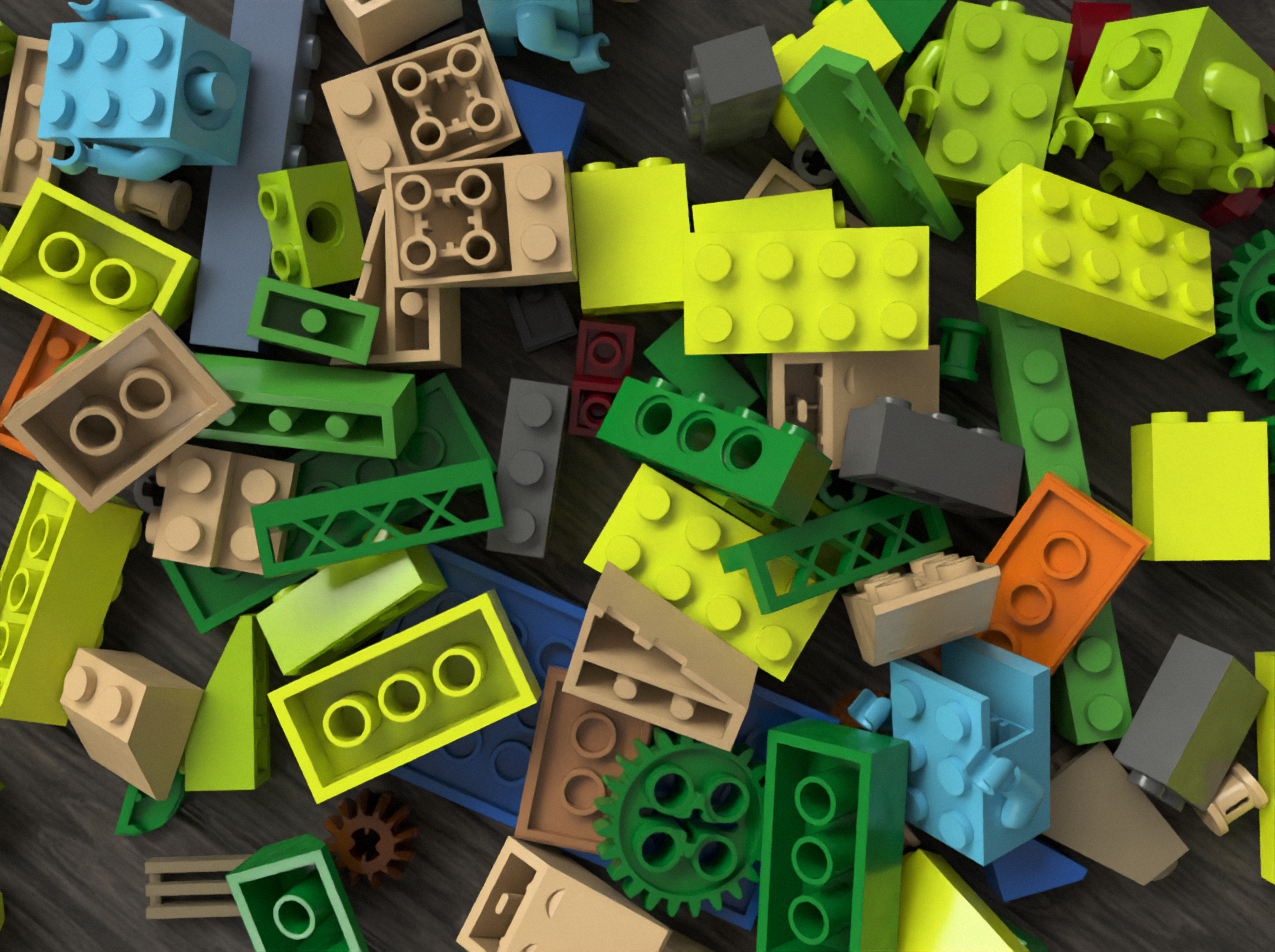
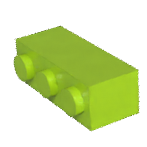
M387 523L404 535L420 533L418 529ZM371 529L362 536V541H364ZM381 529L373 542L395 537ZM427 545L317 568L318 573L304 583L288 586L276 593L272 598L274 603L255 616L283 676H306L338 661L448 588V585Z

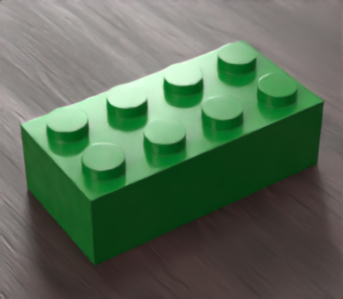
M808 717L768 728L756 952H897L909 755L908 740Z

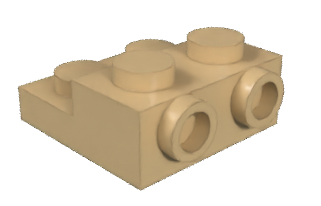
M184 443L161 460L157 466V484L165 487L161 510L154 509L149 515L146 524V541L154 544L152 557L209 568L222 567L263 575L250 507L295 498L301 464ZM288 530L270 534L276 563L283 562Z

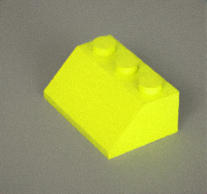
M37 177L0 248V289L101 341L106 340L151 309H154L167 325L175 331L190 317L194 309L200 260Z

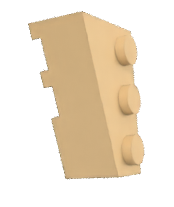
M382 189L361 257L365 264L355 296L350 295L349 298L350 300L381 308L367 365L364 366L332 358L329 365L375 371L461 368L460 287L394 288L386 189Z
M607 560L589 601L562 691L730 752L748 711L759 664Z

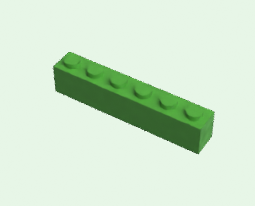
M89 342L57 368L53 374L100 343ZM193 353L236 402L234 407L196 434L195 438L397 459L418 426L415 374Z

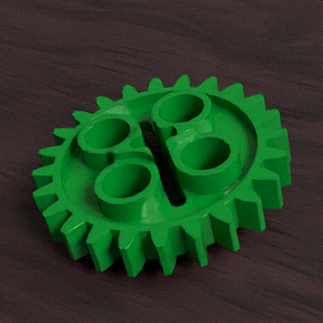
M1273 227L1272 232L1266 229L1250 237L1251 244L1244 243L1235 247L1232 253L1237 261L1231 260L1218 267V271L1228 281L1212 285L1213 295L1222 300L1221 304L1214 306V317L1220 318L1221 326L1215 328L1216 334L1211 337L1224 338L1226 345L1215 356L1217 359L1233 356L1236 363L1232 366L1229 376L1232 378L1247 373L1251 374L1246 390L1249 392L1259 391L1268 386L1267 399L1269 401H1275V227ZM1268 276H1270L1271 284L1268 282ZM1257 300L1263 302L1268 309L1269 316L1266 324L1256 314Z
M656 727L654 728L655 745L648 748L641 740L635 738L633 744L638 755L636 758L630 760L625 756L616 755L615 759L623 770L620 777L612 775L602 776L603 782L612 791L611 797H598L594 799V804L598 810L608 815V817L592 823V828L598 836L608 838L596 847L597 852L602 860L613 859L606 868L612 880L617 881L624 878L621 888L630 899L641 892V902L649 911L658 904L661 898L663 908L670 917L675 916L681 902H684L693 917H698L701 900L707 899L716 911H720L722 909V892L728 890L739 900L743 897L738 883L742 877L756 883L760 880L752 865L755 860L761 861L765 779L761 778L766 774V764L760 759L751 760L754 749L744 742L737 744L735 747L733 744L729 752L676 732L674 739H670L661 728ZM672 773L677 774V784L670 794L664 797L654 796V788L662 776ZM723 783H731L729 798L720 805L711 806L713 791ZM643 807H648L664 814H644L640 816L639 810ZM692 810H694L706 822L686 818H690ZM669 815L686 819L683 828ZM736 823L732 830L720 829L710 824ZM656 832L665 833V841L658 851L650 854L642 853L644 841L650 835ZM712 841H719V850L713 859L707 862H699L701 849Z

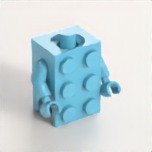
M93 0L88 5L68 2L72 9L88 22L52 24L51 38L47 48L48 61L43 97L40 102L37 138L46 142H56L61 145L75 147L73 156L67 160L47 158L53 165L70 175L80 174L90 166L98 168V174L143 182L154 181L179 168L181 165H237L252 55L250 50L199 24L188 15L160 1ZM108 15L117 16V20L102 21ZM83 142L94 143L93 149L88 148Z
M478 0L495 56H517L518 37L521 44L531 51L564 62L570 61L573 69L579 74L610 67L608 62H604L598 52V48L609 45L608 37L604 33L593 34L592 0Z
M969 635L941 645L942 676L903 658L890 661L891 700L886 697L878 698L871 690L864 689L848 708V713L868 731L874 733L880 728L891 737L909 741L905 820L980 865L986 866L1050 828V668Z

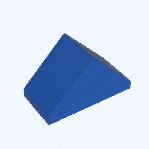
M507 79L503 81L518 128L531 154L563 151L571 173L588 121L586 103L514 80Z
M1037 836L983 866L989 887L1003 902L1083 880L1088 871L1086 867L1071 855Z

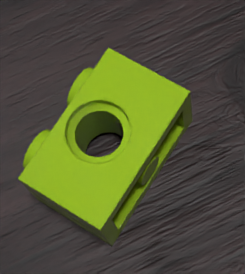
M347 161L257 175L260 186L258 203L263 216L267 219L273 246L271 262L280 281L305 288H315L361 277L365 264L361 260L364 242ZM307 217L310 219L312 223V236H310L307 231Z

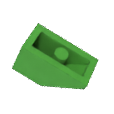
M260 276L246 335L252 339L366 366L381 308Z

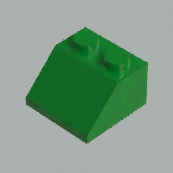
M310 833L263 846L225 876L256 952H369L327 844Z

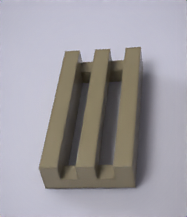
M253 854L150 858L145 862V874H149L150 882L145 885L146 897L150 896V905L146 908V919L241 916L235 899L165 901V896L232 894L227 880L165 882V873L232 871Z

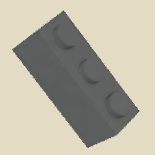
M765 24L694 45L690 69L683 72L686 89L682 90L684 107L680 108V115L688 140L698 139L702 155L764 137L783 85Z
M511 378L495 484L504 528L488 531L486 550L538 558L548 556L572 394L569 386Z
M878 397L873 405L850 409L839 478L973 519L1015 517L1024 448L1001 441L1002 434L994 430L957 426L958 419L947 414H921L912 411V404L900 398Z

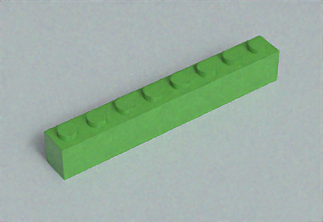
M976 300L980 324L989 327L987 337L983 338L1002 441L1025 449L1016 515L1044 475L1050 471H1053L1091 497L1060 327ZM1110 600L1050 679V703L1056 734L1076 745L1123 738L1133 720Z

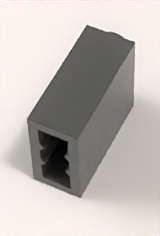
M1178 633L1112 758L1131 770L1127 781L1147 791L1148 795L1179 812L1182 811L1187 803L1206 813L1269 691L1234 656Z

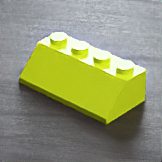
M37 469L0 571V718L66 726L68 717L60 704L66 674L71 669L78 647L99 649L102 644L104 635L102 624L110 602L115 601L121 591L123 583L122 569L129 550L136 546L141 536L143 510L120 497L113 496L90 514L51 473Z

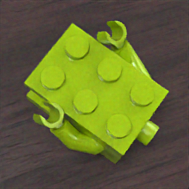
M958 0L937 33L936 40L927 43L908 69L904 78V99L899 115L903 122L906 121L908 113L920 115L915 143L949 203L976 208V197L1020 163L1043 170L1047 150L1048 153L1057 155L1063 144L1073 148L1076 153V159H1082L1093 137L1094 130L1090 123L1080 118V114L1072 108L1076 96L1071 73L1065 67V61L1073 24L1026 15V8L1014 1H997L991 7ZM1052 132L1053 137L1049 143L1050 134Z
M1209 6L1105 24L1072 108L1092 124L1096 134L1104 138L1105 150L1112 151L1113 161L1099 176L1100 184L1106 192H1113L1122 182L1124 191L1129 192L1143 178L1146 170L1158 179V185L1162 189L1182 195L1190 194L1195 189H1216L1227 193H1239L1244 188L1272 187L1275 179V150L1263 144L1262 138L1268 136L1267 125L1275 124V72Z

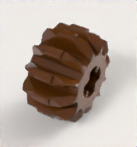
M364 788L358 793L357 802L345 796L337 803L339 815H329L324 821V828L332 836L326 838L323 842L327 844L330 853L338 854V857L333 861L337 872H340L344 866L351 870L348 876L349 887L356 886L364 874H366L372 889L379 888L382 885L385 874L397 880L405 872L402 861H413L417 855L418 849L409 841L418 836L420 826L415 823H403V820L412 811L410 804L405 803L396 811L390 807L394 799L392 791L386 790L377 803L370 788ZM373 829L379 834L381 839L378 843L374 841L371 846H368L363 841L362 836L364 833L367 835Z

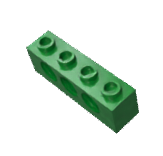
M628 376L625 377L596 435L598 439L636 461L798 527L802 526L833 463L830 458L814 447L817 439L816 436L801 427L787 422H783L780 430L768 426L769 420L745 407L737 406L734 413L724 411V405L721 402L698 391H693L690 398L681 395L682 391L678 387L658 377L652 376L648 384Z

